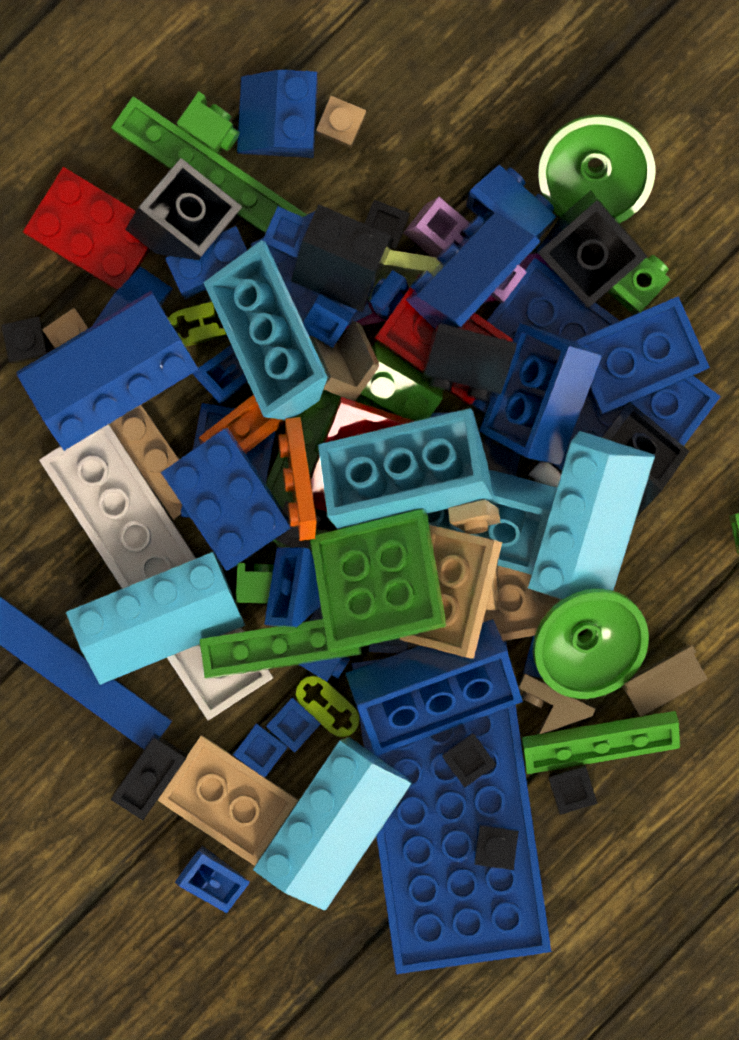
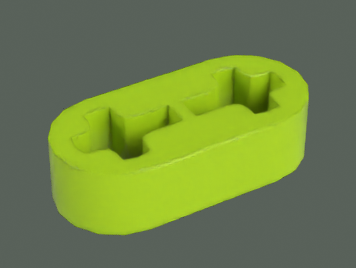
M212 302L178 310L168 318L174 328L179 326L178 320L181 318H185L188 324L200 322V327L189 330V337L182 338L180 333H178L185 346L227 336L224 328H219L217 323L207 325L204 323V320L216 316L215 307Z
M309 676L300 681L296 690L297 701L322 726L338 737L350 736L356 731L360 719L358 711L332 685L318 676ZM307 683L311 686H315L317 683L323 686L320 694L328 701L325 707L316 700L310 703L305 701L304 697L307 692L303 688ZM331 705L341 713L346 709L352 713L349 718L352 723L350 728L347 729L344 726H341L339 729L334 728L332 724L335 718L327 711Z

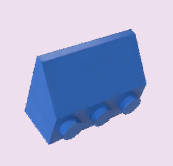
M496 212L484 218L478 215L463 229L467 236L458 245L454 242L451 243L439 254L437 260L440 264L431 274L428 270L424 271L411 284L410 287L414 292L406 301L434 329L439 323L456 328L461 327L541 241L535 235Z
M520 322L513 342L517 343L502 393L497 398H491L479 432L526 458L561 465L602 355L578 343Z

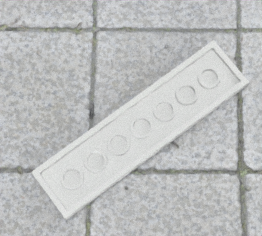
M109 424L67 450L63 451L60 446L39 460L122 589L196 559ZM240 627L236 630H233L223 635L240 633L244 631ZM200 644L167 657L207 720L212 719L274 678L269 669L206 679Z

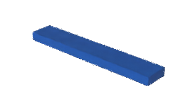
M0 596V645L141 748H145L155 733L162 737L172 723L170 718L116 679L100 685L83 655Z

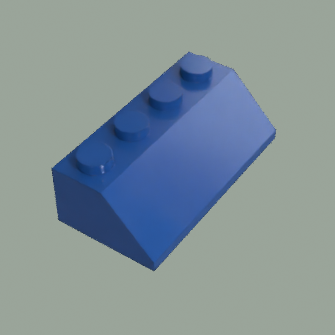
M152 291L17 371L16 374L44 423L63 451L199 369Z
M494 619L482 623L474 659L421 645L345 673L376 756L523 702L506 647Z

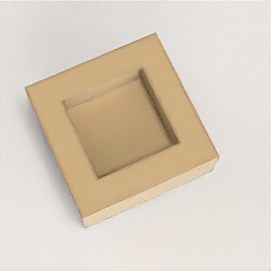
M330 96L316 129V134L352 148L365 118L366 110Z
M487 500L448 508L450 523L465 531L466 534L483 533L488 530L489 525L500 523L499 508Z

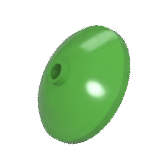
M609 115L579 117L560 127L546 143L539 160V185L543 197L553 205L554 212L560 217L591 190L621 223L633 216L644 205L652 191L655 180L653 153L641 132L620 118ZM598 158L602 160V164L597 168L590 167L588 163L591 159Z
M588 589L574 593L554 605L540 622L533 642L535 666L547 685L564 696L577 699L604 696L622 687L624 683L635 675L642 665L649 644L647 623L639 608L629 598L618 592L607 589ZM588 629L584 635L578 636L582 630Z

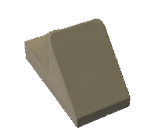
M524 673L517 684L518 688L524 691L521 696L523 700L539 708H542L545 702L551 704L537 731L539 734L591 717L596 710L574 698L556 692L550 686Z

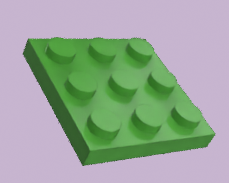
M423 509L315 535V539L310 540L328 651L332 653L447 627L427 512Z

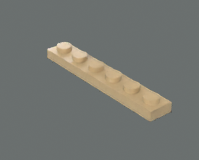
M73 308L42 330L52 345L57 348L87 330L88 327L76 309ZM139 405L109 425L172 519L176 520L181 516L182 504L161 472L177 462L179 458L143 406Z

